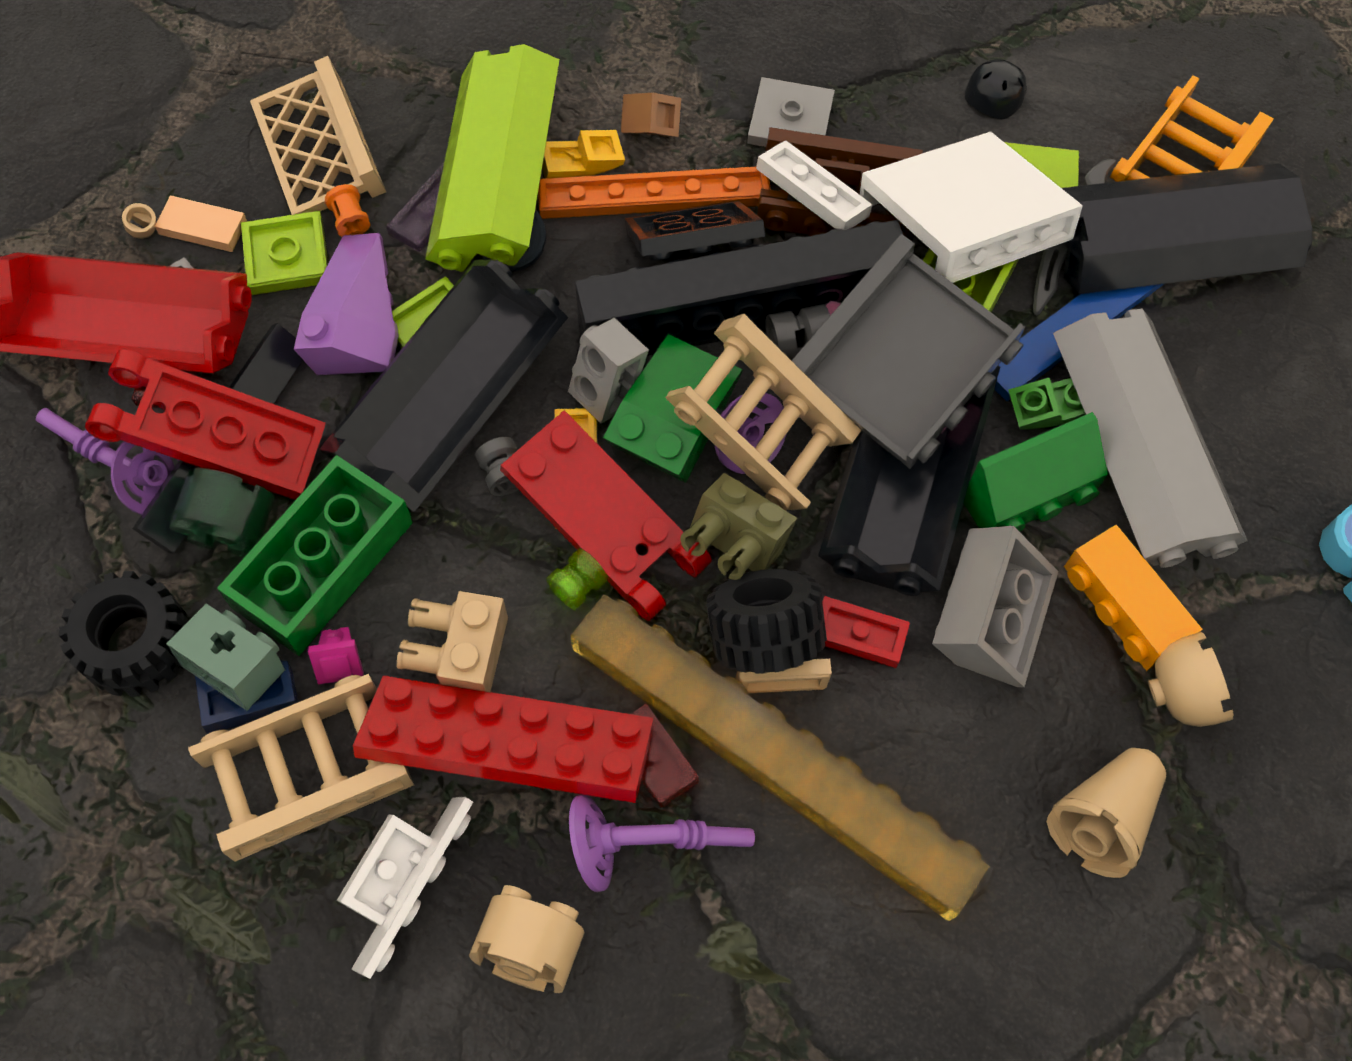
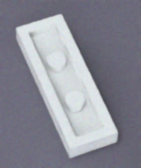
M786 140L758 156L756 167L758 171L835 229H851L870 216L873 204Z

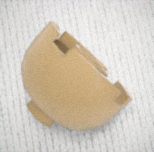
M1202 632L1182 637L1171 643L1155 661L1156 678L1148 680V685L1157 707L1166 705L1172 717L1185 725L1197 727L1233 720L1234 716L1233 710L1223 712L1221 701L1230 699L1229 691L1212 647L1202 650L1200 643L1206 639L1205 634Z

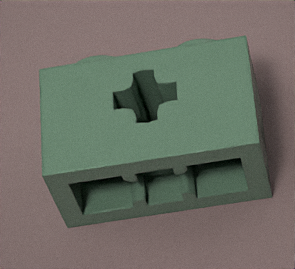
M207 603L166 643L183 668L246 711L285 671L276 654L280 649L270 637L262 632L253 635L246 630V625L229 610L220 613Z

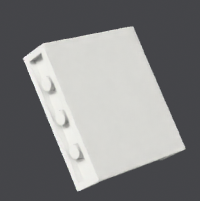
M992 132L863 172L860 195L873 204L872 206L882 204L938 256L935 270L952 283L1072 240L1083 206Z

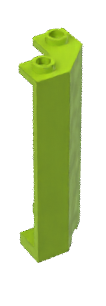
M525 44L510 46L508 53L491 55L489 50L474 53L461 76L425 257L426 260L437 263L442 268L463 272L476 253L491 258V260H498L503 264L514 266L529 248L560 59Z

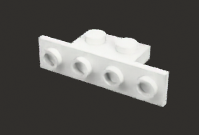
M452 797L430 836L425 835L395 815L387 816L336 900L377 924L354 963L353 971L371 979L375 970L381 972L388 964L395 949L392 941L401 926L407 927L412 922L421 905V901L417 899L427 882L432 883L439 876L445 865L446 858L442 855L452 839L457 840L466 830L471 819L467 812L472 806L473 801L466 797Z

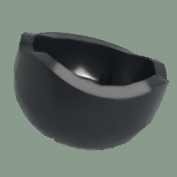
M1001 59L989 60L978 66L970 77L965 90V99L972 107L986 115L997 119H1007L1023 103L1027 90L1026 77L1018 66L1009 61Z

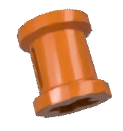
M349 184L338 185L328 191L325 196L326 206L334 213L336 230L341 237L364 234L371 226L367 213L362 211L359 204L360 193L358 189Z

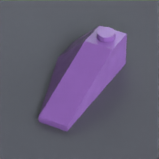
M380 233L345 235L342 237L302 312L294 350L316 375L383 372L395 358L399 334L397 324L393 320L391 306L394 304L392 294L388 290L386 278L388 268L383 238Z

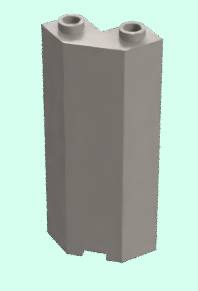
M1143 308L1128 310L1124 314L1125 318L1109 319L1106 312L1091 314L1054 332L1053 335L1085 414L1093 412L1098 420L1106 466L1143 558L1153 566L1160 565L1161 568H1166L1183 562L1187 559L1186 554L1195 550L1199 551L1204 557L1212 555L1213 559L1235 553L1239 549L1237 545L1248 540L1154 324Z

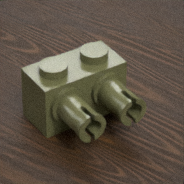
M723 473L702 494L691 526L683 532L680 541L687 552L696 542L699 543L691 553L694 556L703 555L710 545L724 552L725 554L718 559V568L725 576L733 566H736L729 575V579L738 580L748 568L752 571L766 570L781 555L797 517L748 488L740 481Z

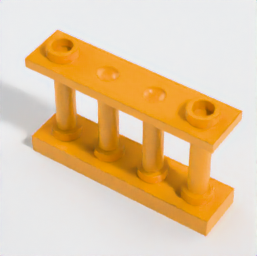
M1193 75L1184 88L1176 86L1165 104V107L1168 109L1129 160L1123 157L1120 159L1110 178L1115 182L1150 178L1137 170L1145 159L1174 175L1202 172L1157 147L1156 144L1163 135L1215 163L1213 167L1218 170L1242 168L1259 145L1274 118L1260 111L1251 125L1246 122L1241 125L1191 98L1199 81V78ZM1182 111L1232 138L1231 143L1235 147L1232 149L1226 146L1223 149L1177 124L1174 120Z

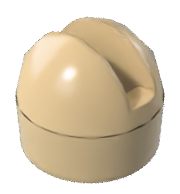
M141 203L131 204L125 208L122 214L123 226L133 238L144 239L154 233L157 223L156 216L149 206ZM133 220V221H135L137 224H139V225H141L142 227H145V228L138 227V226H136V225L130 223V221Z

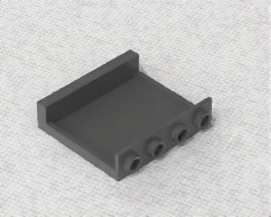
M900 234L793 358L792 362L864 433L908 468H911L918 459L925 463L940 445L936 438L945 427L952 431L961 422L968 412L964 405L972 395L975 394L980 398L989 389L996 379L991 373L1001 361L1009 365L1024 346L1019 340L1025 327L1019 323L1015 329H1012L913 254L915 243L903 234Z

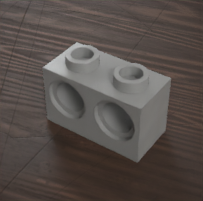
M615 318L599 326L593 325L589 327L580 338V347L576 363L572 368L573 374L568 392L600 423L614 417L623 398L641 374L649 349Z

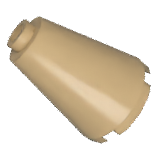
M1129 748L1056 802L1046 822L1050 835L1058 847L1067 856L1073 850L1085 859L1081 866L1090 872L1111 878L1126 876L1139 862L1166 779V770L1160 758L1147 749Z

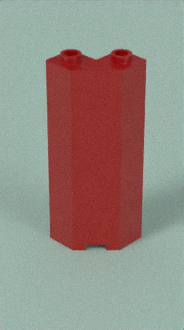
M21 252L1 256L0 351L112 363L116 352L126 349L138 352L148 359L178 370L215 373L233 363L249 315L248 310L252 302V293L247 286V274Z

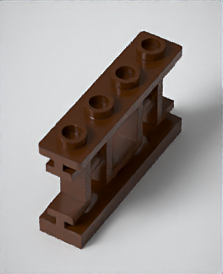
M769 127L765 152L786 140L844 184L856 185L859 195L863 172L923 153V150L772 127ZM781 187L779 191L761 188L757 215L763 219L764 228L772 231L783 230L803 233L809 236L825 234L835 229L801 202L788 200V193ZM886 209V215L870 213L868 218L853 228L866 226L872 222L879 221L883 223L898 219ZM898 220L903 235L912 241L914 234Z

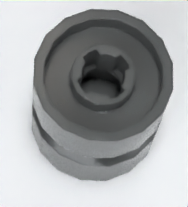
M824 304L802 308L797 316L791 311L769 314L765 320L766 336L792 361L830 317L828 308ZM795 331H797L799 343L796 342Z

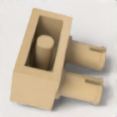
M463 591L458 592L457 600L452 605L414 598L411 602V607L415 608V610L409 609L408 626L447 632V639L442 647L403 640L399 648L404 651L403 653L398 652L397 668L436 674L441 685L491 692L508 620L504 599Z

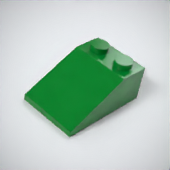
M668 334L623 398L603 438L612 447L686 483L708 438L694 425H689L682 421L675 414V407L665 397L670 391L690 386L694 390L718 357ZM735 365L707 401L719 415L723 412L743 372V369Z

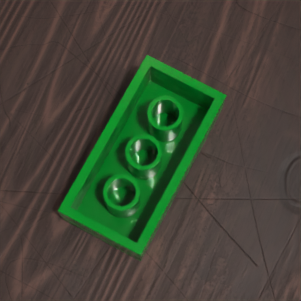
M336 455L217 589L234 611L300 656L411 526L413 521L406 502Z

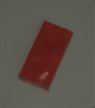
M646 703L631 713L633 715L653 718V732L641 781L659 807L662 808L699 783V776Z

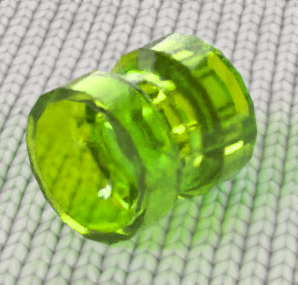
M581 548L568 557V564L563 569L557 568L546 577V582L553 593L572 610L578 609L586 601L587 593L591 590H598L608 581V577L601 565Z

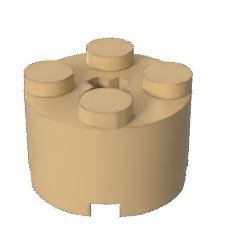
M505 885L501 895H495L491 899L470 951V959L479 966H481L483 958L495 963L492 971L494 975L520 986L544 992L547 983H553L554 993H562L585 933L584 929L576 922L578 911L560 902H551L549 907L532 901V896L525 890Z

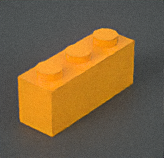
M1117 525L1077 548L1064 565L1072 585L1077 590L1085 593L1095 606L1099 619L1105 625L1113 628L1123 641L1127 654L1134 661L1140 662L1146 671L1155 666V661L1171 643L1203 630Z

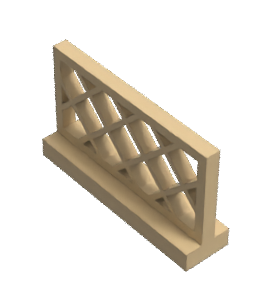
M328 56L314 61L317 68L316 72L250 100L292 215L327 209L325 196L328 191L334 188L332 184L339 171L352 175L354 182L349 183V185L355 186L360 194L368 191L371 197L374 198L386 193L343 82ZM318 87L319 91L312 103L300 100L304 92ZM276 104L284 105L277 118L266 116L264 113V109ZM295 108L306 111L300 125L287 122ZM317 115L330 118L323 131L310 128ZM282 130L295 133L288 147L276 144ZM305 136L318 140L311 153L298 150ZM328 143L341 146L334 160L321 157ZM293 158L305 161L298 176L286 172ZM316 165L329 168L322 183L309 179ZM304 187L317 191L312 200L298 205L297 199Z

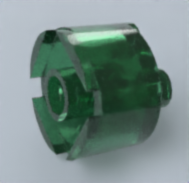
M195 468L194 473L191 470L187 472L170 519L171 524L169 528L188 535L187 542L196 546L213 549L215 542L229 545L227 549L229 552L245 557L263 536L275 496L257 484L254 492L250 491L247 487L241 485L243 478L212 469Z

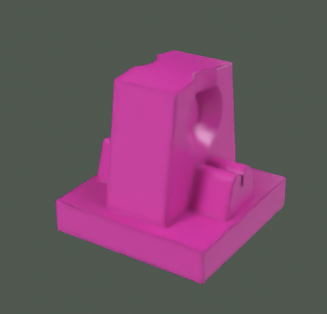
M343 627L338 630H324L321 632L319 644L308 646V654L318 684L338 682L352 675L364 676L355 639L352 640L349 627Z

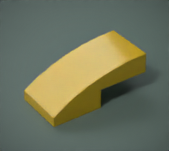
M580 130L577 141H546L542 164L545 179L592 176L624 165L625 157L617 130Z

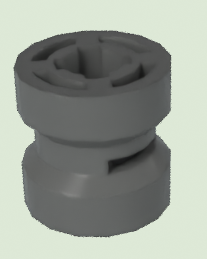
M499 437L487 441L475 453L481 470L487 472L485 479L491 494L495 496L509 495L519 490L500 471L501 464L518 450L514 439L510 437Z

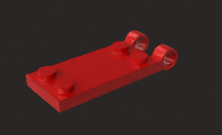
M126 349L116 352L108 371L111 379L125 387L140 388L144 386L146 389L135 415L127 413L111 404H95L85 424V429L92 436L108 442L122 440L294 500L302 494L326 425L325 422L156 362L138 352ZM158 406L165 410V412L156 413L152 408Z
M565 410L500 466V471L618 591L634 611L647 621L654 618L666 606V602L653 585L642 580L640 577L666 552L669 553L683 571L692 577H697L712 562V558L707 550L700 556L691 555L692 551L699 544L698 542L688 552L683 548L680 541L683 531ZM638 545L645 546L647 554L643 556L637 554L636 547Z

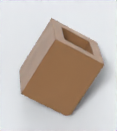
M658 93L623 94L621 132L625 134L678 137L681 98Z

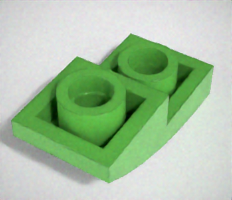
M1049 377L1008 389L1020 430L1062 425L1086 415L1071 378L1051 383Z

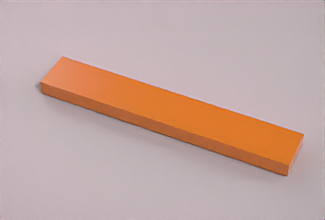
M756 167L540 179L539 211L541 218L547 219L666 212L739 200L746 207L758 206L761 188L769 190L771 188L769 178L758 171Z

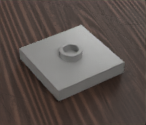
M761 77L747 144L766 147L769 127L826 135L835 90Z

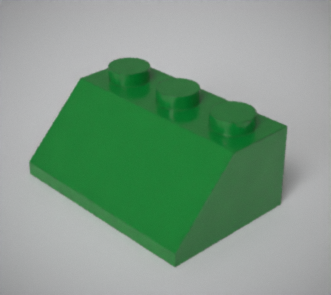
M1094 413L1086 414L980 460L971 477L964 499V504L979 528L1015 526L1021 532L1026 527V524L1036 519H1039L1040 522L1048 521L1057 516L1063 510V507L1075 502L1077 506H1081L1097 497L1100 493L1098 488L1108 475L1098 420Z

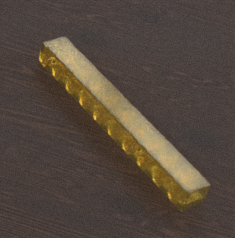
M604 594L573 631L571 640L573 650L944 919L950 922L959 915L990 867L980 860L982 855L972 845L962 840L955 842L940 831V824L932 817L923 812L915 814L900 803V796L891 788L883 784L875 786L861 776L862 770L854 762L843 756H839L838 759L822 748L824 746L822 741L813 733L805 729L798 731L784 721L785 716L780 710L767 702H763L762 705L747 695V689L738 680L730 676L723 678L710 669L711 664L705 657L694 650H689L688 653L674 643L673 636L659 625L654 624L651 627L638 618V612L624 600L618 599L615 602Z

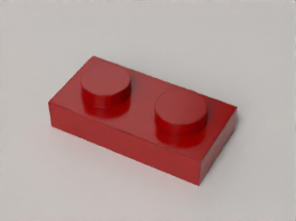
M824 596L822 603L827 641H825L826 647L897 668L910 622Z

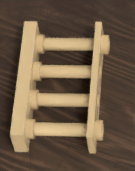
M745 314L724 320L714 333L724 343L725 350L694 390L690 386L670 391L665 398L675 407V414L685 423L697 427L766 493V499L777 504L785 511L807 509L811 501L797 487L826 446L851 444L859 435L861 429ZM742 360L754 372L753 376L755 379L724 419L707 401L737 361ZM768 389H771L783 401L784 408L754 448L737 431ZM797 418H801L812 429L813 437L786 475L783 476L768 459Z
M369 674L362 677L360 675L345 677L335 684V688L230 731H213L202 737L200 743L188 747L191 757L203 768L211 765L215 767L232 818L229 829L216 834L221 851L226 856L236 862L414 785L407 766L367 760L368 765L365 767V772L350 778L341 774L322 719L348 709L358 734L368 711L366 701L373 699L377 691ZM303 727L324 782L320 786V791L305 797L297 795L277 740V738ZM257 746L260 747L278 799L275 810L258 817L250 812L232 758Z

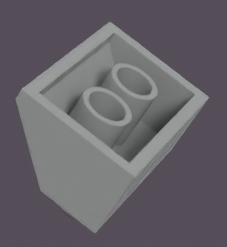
M1015 526L969 529L932 644L957 666L1015 687H1025L1059 571Z

